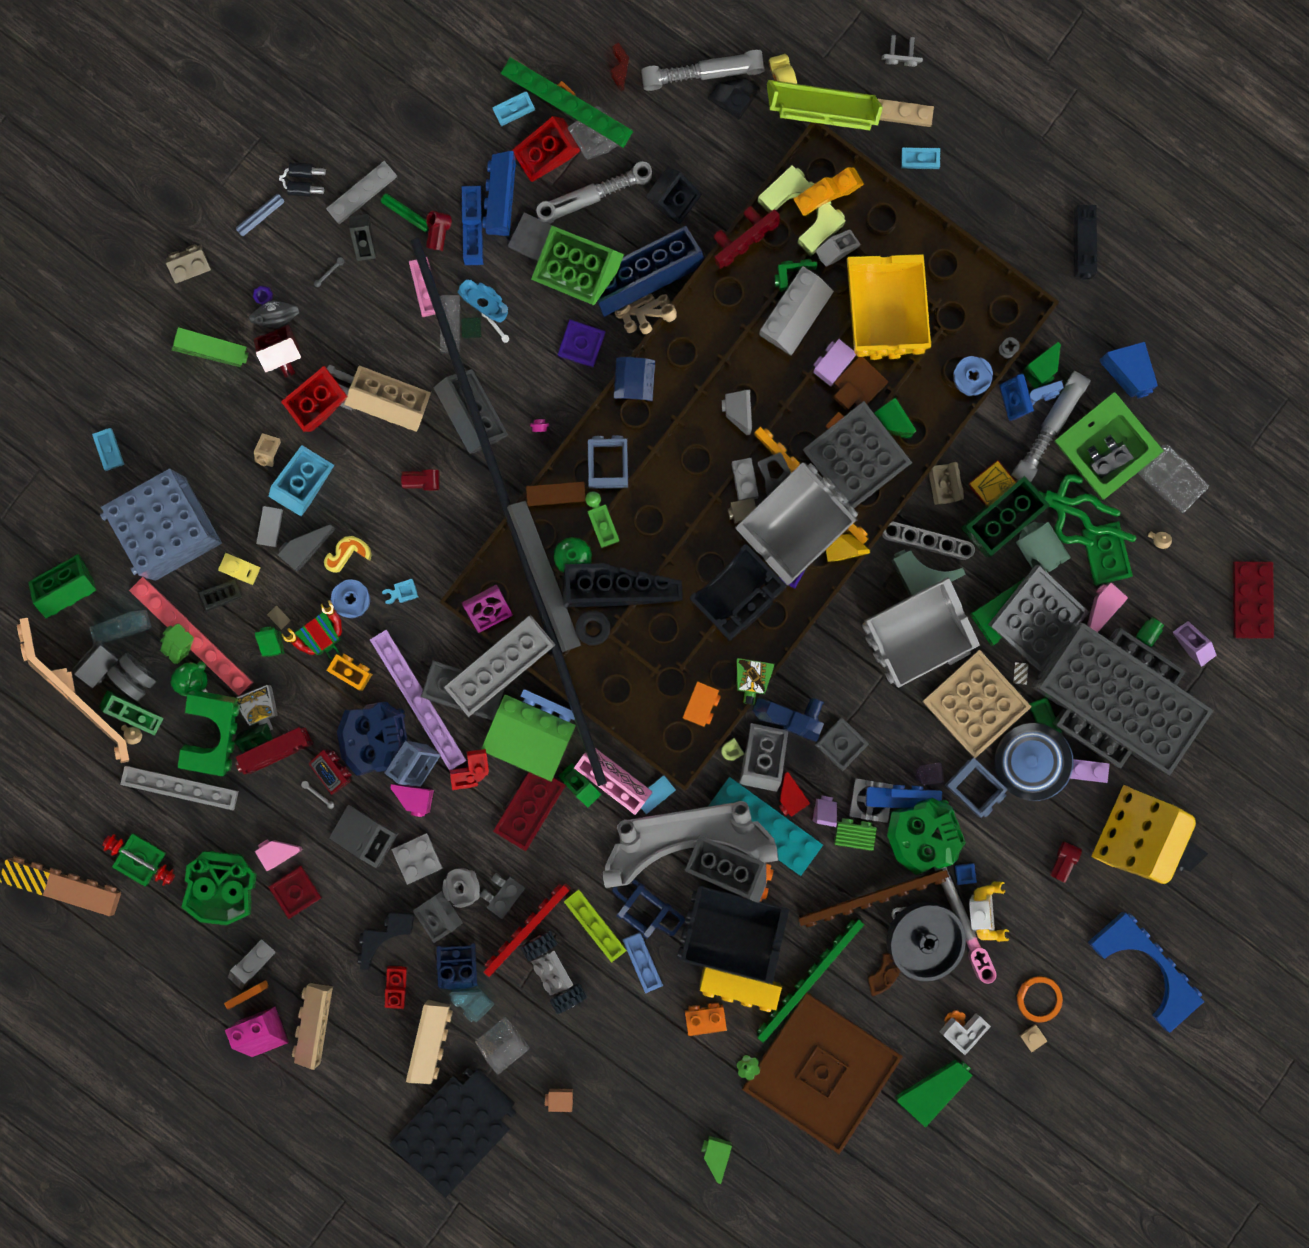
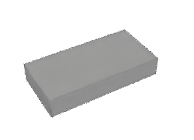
M263 506L256 544L277 547L283 514L282 509Z

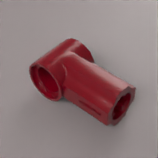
M430 211L426 218V223L429 227L426 248L443 251L446 231L449 230L452 219L449 214Z
M429 469L422 470V472H402V488L428 491L439 490L440 471Z
M1063 841L1057 852L1058 858L1049 876L1066 883L1073 866L1080 859L1082 849Z

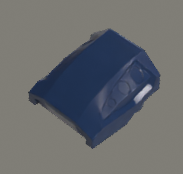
M634 357L616 358L614 399L625 398L653 401L655 360Z
M475 943L457 947L437 946L439 988L454 990L478 986Z

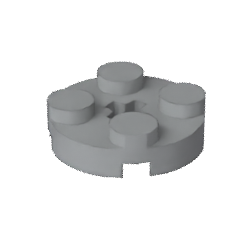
M458 868L448 873L449 875L443 881V893L447 901H451L455 904L453 905L455 907L462 908L472 905L479 899V882L473 870ZM461 884L464 886L463 893L462 890L458 889V886Z

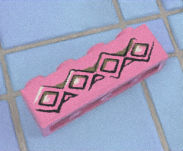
M596 749L607 784L598 787L636 815L652 794V791ZM585 752L574 769L597 785L587 753Z

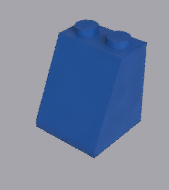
M1145 342L1107 352L1100 358V363L1130 397L1137 396V399L1149 396L1148 394L1153 393V389L1158 386Z

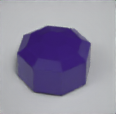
M262 285L254 289L253 298L256 303L263 305L268 301H272L273 293L269 287Z

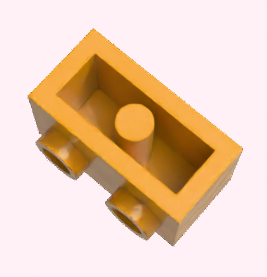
M344 653L342 656L336 654L326 671L356 689L363 691L373 675L368 672L370 668L361 663L359 666L352 663L353 658Z

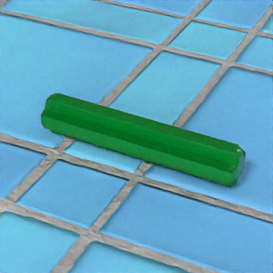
M383 195L381 198L382 204L422 231L427 232L429 230L424 218L390 195Z

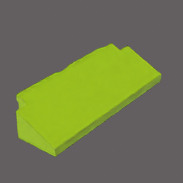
M768 80L767 82L770 110L779 111L780 118L870 130L871 125H878L883 106L875 95Z

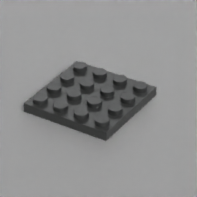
M865 401L803 449L823 477L833 482L836 486L834 490L846 496L849 500L847 504L852 508L858 506L912 463Z
M1035 565L988 625L1037 670L1042 671L1067 632H1070L1069 629L1073 623H1081L1089 611L1042 567Z

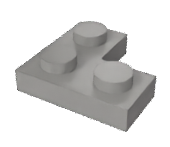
M975 1013L964 1027L954 1018H951L939 1032L966 1055L991 1026Z

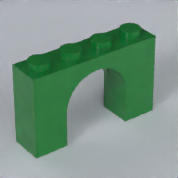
M192 690L187 694L185 713L204 716L213 720L220 729L221 739L219 745L213 748L184 745L180 749L178 768L224 776L231 770L232 760L230 759V753H233L235 742L232 739L233 734L235 735L237 730L235 717L238 716L240 705L237 704L238 698Z

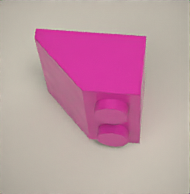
M391 784V790L406 811H411V815L422 817L430 813L434 790L402 784Z

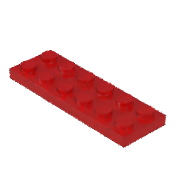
M559 883L551 892L552 898L550 900L545 898L538 906L540 911L537 914L533 912L525 920L526 926L523 929L519 927L512 934L513 940L510 943L506 941L499 948L498 952L500 954L497 957L493 955L486 962L484 973L488 977L495 972L569 892L570 886L566 883L562 886Z

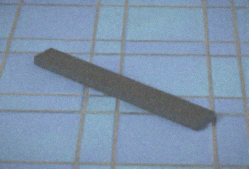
M526 501L509 505L507 509L562 652L581 646L568 610L563 605V597Z

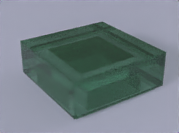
M461 318L462 338H482L481 318Z

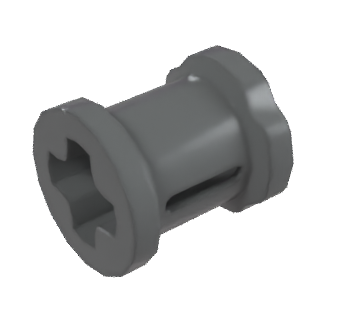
M1012 337L1006 338L999 346L1000 355L1004 358L1012 357L1019 349V342ZM1007 344H1009V347H1013L1010 352L1008 348H1005Z

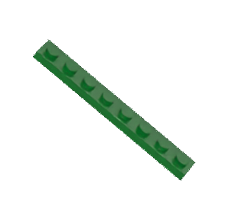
M511 57L501 72L503 76L623 148L633 133L628 127Z
M858 918L855 921L851 919L845 926L847 930L843 935L838 934L832 942L834 945L831 949H826L820 955L821 960L817 965L814 963L807 972L809 974L805 979L801 978L794 986L796 990L792 994L788 993L783 998L782 1002L784 1004L779 1009L777 1008L769 1015L771 1019L766 1024L763 1022L759 1026L756 1036L762 1043L765 1042L865 925Z

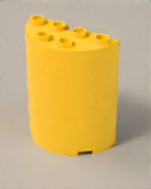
M924 255L848 257L847 268L854 353L857 354V357L870 356L871 360L882 359V356H889V359L901 358L900 355L924 354L926 349L931 348Z

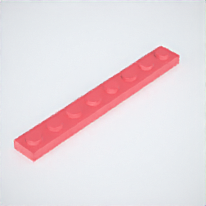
M144 577L129 590L167 628L180 624L185 629V632H189L194 637L190 650L238 696H241L254 683Z

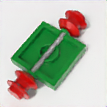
M115 834L108 836L103 842L104 851L111 850L112 856L120 853L112 867L146 887L154 874L156 882L158 880L163 881L162 886H165L166 883L169 885L175 877V874H173L174 869L166 870V864L159 867L166 852L138 835L131 834L125 846H123V839L118 841L115 839Z

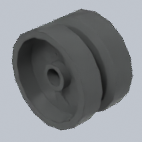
M126 652L119 659L121 667L113 665L107 672L109 678L122 691L137 701L146 694L144 687L152 688L158 681L143 663Z

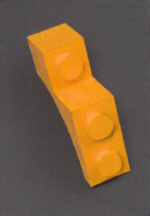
M847 167L833 178H823L794 198V201L802 215L806 216L836 198L851 194L863 186L864 183L855 168Z

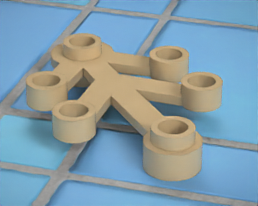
M648 294L615 311L617 318H623L624 328L627 333H632L637 329V325L631 320L630 315L637 316L640 324L639 329L642 334H648L652 330V326L645 316L662 317L667 322H671L677 317V311L670 304V299L666 294L659 296L656 300L652 294ZM659 305L662 307L661 309H653Z

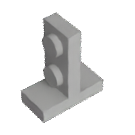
M261 939L237 966L235 965L230 970L228 978L243 990L254 975L276 952Z

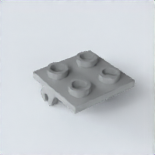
M896 35L891 36L890 53L884 54L881 57V60H886L885 64L897 65L899 61L904 62V66L911 67L917 66V63L919 64L923 60V58L913 57L915 37H910L908 56L894 55Z

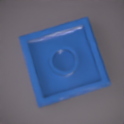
M1024 374L1017 375L999 385L1009 421L1016 420L1034 411Z

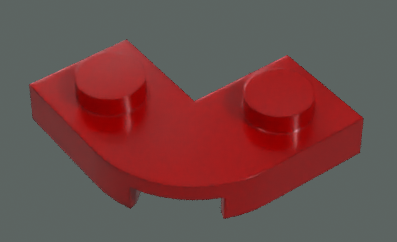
M486 749L467 751L469 767L450 770L452 790L478 786V782L488 775Z

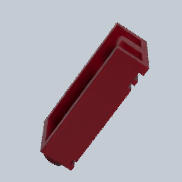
M298 727L236 756L237 762L235 764L238 771L243 772L244 775L252 774L299 752V750L305 749L304 747H310L314 744L306 727L303 729Z

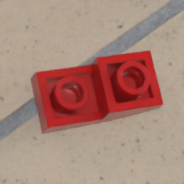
M387 967L385 1008L404 1009L407 967Z

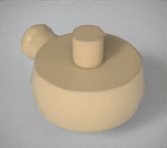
M1150 531L1148 537L1154 539V545L1158 548L1166 549L1172 543V537L1168 533L1159 532L1155 534Z
M126 725L121 727V730L124 731V740L128 744H137L141 741L142 732L139 728H128Z

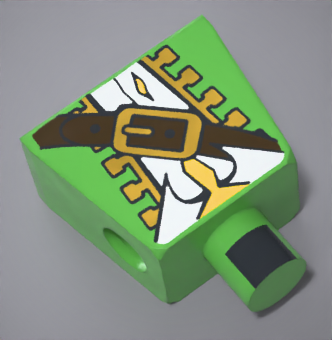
M737 658V691L745 692L743 703L755 705L756 694H765L774 664Z

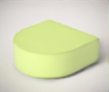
M735 738L722 746L721 753L727 760H735L744 755Z

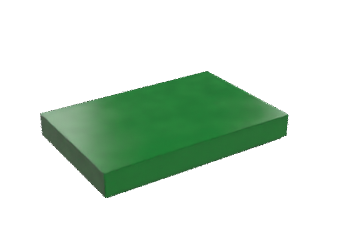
M1119 521L1096 526H1110L1121 530ZM1087 529L1081 530L1083 537L1089 538L1094 542L1091 547L1084 545L1094 586L1133 577L1124 539L1111 534L1097 535L1089 532Z

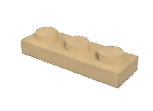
M878 99L883 106L880 120L931 127L934 106Z

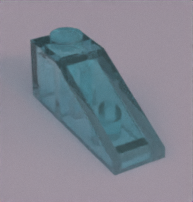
M147 610L128 612L89 627L93 643L95 644L99 640L104 644L151 628Z

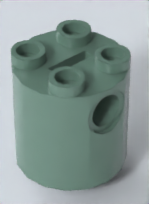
M1032 522L1022 529L1019 540L1016 541L1017 546L1032 569L1035 565H1039L1046 572H1050L1057 568L1060 563L1062 564L1071 558L1049 522Z

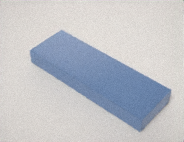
M641 932L622 939L644 992L648 993L663 986Z

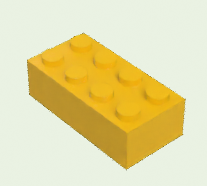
M705 967L699 989L703 992L704 996L714 998V995H718L724 1001L733 1002V1000L741 1002V1005L747 1007L757 1005L760 1007V1010L771 1012V1009H777L782 989L778 982L773 981V984L770 985Z

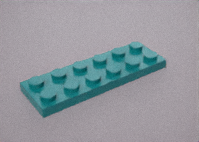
M729 777L708 807L738 801L746 802L750 810L752 822L758 821L774 838L778 860L801 876L823 844Z

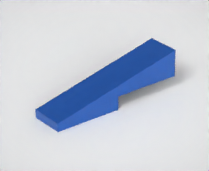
M462 186L464 265H484L481 186Z

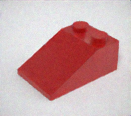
M552 116L512 151H514L516 159L530 182H533L569 161L582 150V147L564 118Z
M323 366L281 402L303 432H312L348 396L328 369Z

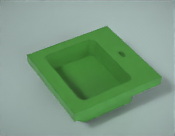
M1115 392L1054 441L1102 500L1164 452ZM1089 423H1094L1092 427H1088ZM1111 434L1117 444L1123 441L1133 455V459L1100 479L1089 463L1093 459L1087 449L1094 445L1099 453L1103 454L1109 450L1104 438Z

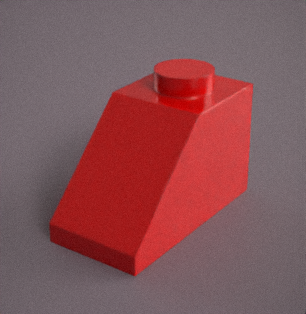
M785 772L782 780L779 798L781 805H779V808L784 815L789 814L792 817L808 806L810 802L789 772Z

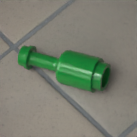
M1151 617L1150 620H1146L1136 635V639L1148 647H1152L1163 632L1162 628L1164 625Z

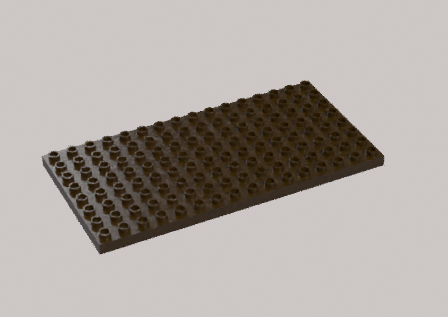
M811 122L725 234L733 242L753 226L743 214L750 206L762 218L769 214L758 203V197L791 166L795 169L799 168L804 173V178L814 184L825 177L833 178L847 167L856 169L864 185L849 195L841 196L831 201V206L835 210H840L846 220L844 226L833 236L851 230L861 245L829 266H825L820 261L816 252L810 257L797 242L816 222L817 211L815 209L806 216H803L794 198L787 200L776 210L780 215V222L774 230L766 232L759 242L752 243L744 254L737 255L729 266H723L721 269L716 265L714 258L723 250L717 243L671 302L677 311L675 320L667 322L660 317L653 325L651 332L643 338L629 356L655 360L653 401L625 398L614 399V376L530 484V486L584 482L585 496L589 492H597L601 497L599 505L603 506L606 504L619 538V542L601 548L587 512L593 508L587 505L586 502L528 506L562 597L564 573L560 572L556 567L553 556L558 543L569 537L580 538L588 544L592 553L591 564L604 563L617 568L622 567L635 572L640 571L648 575L682 581V601L624 606L566 607L575 631L577 620L583 613L598 611L608 618L610 633L608 638L601 644L587 645L579 639L581 646L562 653L582 712L684 791L689 788L751 706V704L743 703L745 692L737 691V658L774 664L770 677L771 680L867 555L828 562L825 550L805 569L795 589L787 585V588L773 600V604L745 631L742 630L731 641L690 600V596L694 592L696 593L704 588L728 566L738 554L740 548L745 544L779 577L762 555L736 530V527L741 522L734 524V520L729 518L727 508H731V502L738 501L731 464L732 461L752 459L758 491V499H754L755 506L757 507L767 498L765 478L758 467V462L773 454L754 435L755 431L760 427L763 430L765 428L768 429L774 436L772 439L776 443L780 442L787 451L785 453L790 458L793 456L800 464L805 463L809 465L811 463L815 466L803 449L828 430L825 426L838 412L845 417L856 408L853 405L846 411L833 398L838 390L813 373L816 368L814 363L820 356L822 358L825 357L828 353L825 350L832 341L836 343L840 339L854 350L847 258L924 255L931 348L926 349L924 354L900 355L901 358L889 359V356H882V359L871 360L870 356L863 357L888 381V384L868 404L870 409L874 413L896 398L916 429V432L909 439L891 435L912 463L854 508L858 515L856 516L857 520L853 524L857 528L859 526L862 527L868 534L866 536L868 540L864 545L869 550L874 546L1059 303L1058 300L821 123ZM811 259L812 262H817V267L815 270L810 271L819 276L834 292L791 356L760 336L759 333L786 292H779V286H775L774 275H778V265H781V262L784 261L801 263V260ZM799 271L787 272L788 288ZM1006 338H1015L1019 342L1018 351L1012 357L1004 358L999 353V346ZM1009 344L1005 347L1009 349V352L1013 349V347H1009ZM857 354L843 373L858 359ZM969 356L985 359L993 371L989 388L979 395L968 396L962 393L954 383L953 372L957 364ZM970 371L968 378L976 381L977 372L972 373ZM750 390L752 420L750 435H746L726 417V411L722 412V400H725L726 394ZM593 436H604V439H612V436H623V439H627L628 488H589L588 439H592ZM622 446L594 447V478H623ZM771 461L767 465L771 478L778 479L784 472L776 461ZM818 470L817 473L823 478V475ZM527 491L523 493L516 503L523 501L527 503ZM506 518L502 520L439 602L476 630L462 602L497 585L513 615L480 632L482 636L494 645L530 615L544 630ZM494 597L486 599L487 603L492 604L499 601ZM480 602L474 606V613L480 611L482 607ZM486 607L483 610V613H491L493 611V607ZM501 607L496 609V613L494 615L498 614V612L501 610ZM481 617L479 619L485 620L489 618ZM589 621L585 626L586 632L591 636H595L600 632L601 627L597 621ZM550 649L528 667L527 670L568 701ZM697 682L719 690L718 695L721 696L717 707L713 705L710 713L714 715L710 724H705V727L683 719Z

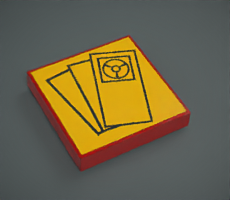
M997 460L968 485L986 506L1015 480Z

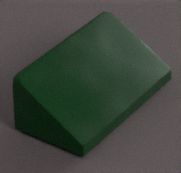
M264 723L240 732L234 742L245 753L273 740L269 725Z

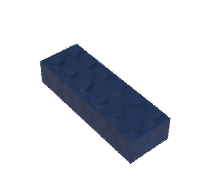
M687 226L623 257L616 275L596 302L604 317L698 269L704 261L703 253Z

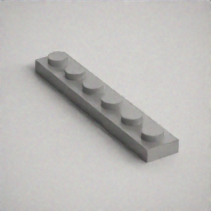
M130 766L124 767L120 783L123 786L230 810L235 809L239 792Z

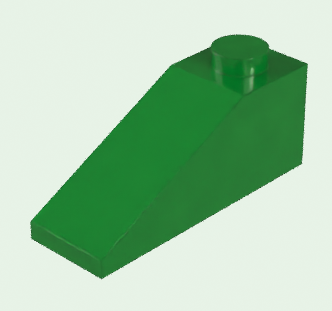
M108 690L99 705L102 712L152 735L156 734L164 719Z

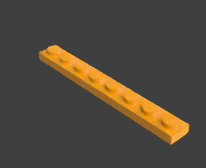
M760 427L755 431L754 435L773 455L782 453L791 473L800 465L796 458L793 456L790 458L785 453L787 450L780 442L776 443L772 439L774 436L768 429L765 428L763 430ZM852 524L846 530L862 544L868 540L866 537L868 534L860 526L857 528Z

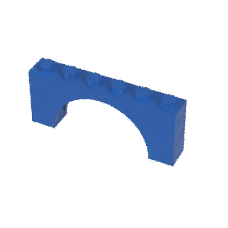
M1121 912L1088 943L1104 959L1117 951L1133 949L1143 951L1155 960L1162 971L1165 990L1163 1000L1152 1016L1165 1031L1170 1033L1204 1003L1200 998L1202 994L1195 986L1192 988L1187 983L1189 979L1184 973H1178L1174 968L1176 964L1169 957L1165 958L1163 956V949L1156 942L1153 944L1148 939L1150 937L1149 933L1144 928L1140 929L1136 925L1138 921L1130 913L1127 915Z

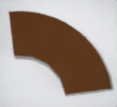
M888 953L882 954L880 968L874 974L867 976L871 996L881 994L889 989L901 972L892 962Z

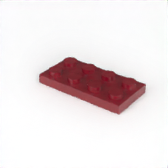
M1233 562L1234 638H1274L1273 562Z
M529 772L493 832L522 850L527 851L566 785L554 777L551 782Z

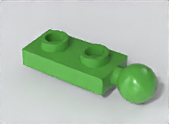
M589 492L585 500L587 505L593 509L587 512L601 548L619 542L606 504L600 506V495L597 492Z

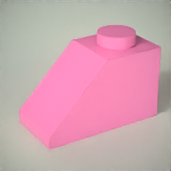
M267 839L258 845L259 849L255 853L266 871H269L303 849L301 846L276 840L269 842Z

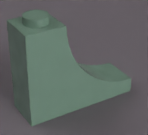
M904 549L894 554L896 558L892 560L909 596L947 577L952 582L966 575L963 568L947 572L930 569L919 562L911 550L906 552Z

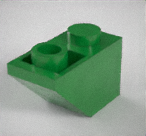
M271 627L260 628V632H255V637L263 657L285 654L281 631Z

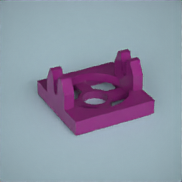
M497 585L462 602L478 633L513 615ZM494 597L499 601L492 604L487 603L486 599ZM480 602L482 605L480 611L474 613V606ZM486 607H493V611L491 613H483V610ZM501 607V610L498 612V614L494 615L496 613V609ZM485 617L489 619L481 620L479 618Z

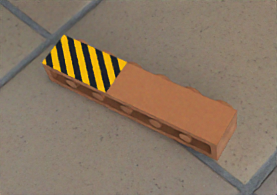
M13 856V858L5 860L0 876L1 883L107 916L115 914L121 892L116 891L117 888L114 886L105 885V887L98 885L97 881L91 879L83 881L79 879L80 876L71 873L67 876L61 874L62 871L56 868L45 869L40 863H25V859Z

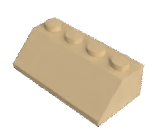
M359 366L344 405L417 432L431 392Z
M310 983L307 985V988L304 987L302 992V999L305 1000L304 1006L300 1007L299 1011L301 1025L297 1026L295 1037L298 1038L297 1046L294 1045L292 1057H295L294 1063L314 1070L321 1063L333 990L332 986Z
M427 1000L424 1004L406 1082L431 1084L433 1079L437 1080L439 1068L436 1066L438 1060L442 1059L444 1052L441 1044L442 1041H446L448 1030L445 1027L446 1023L451 1021L453 1013L450 1010L451 1005Z

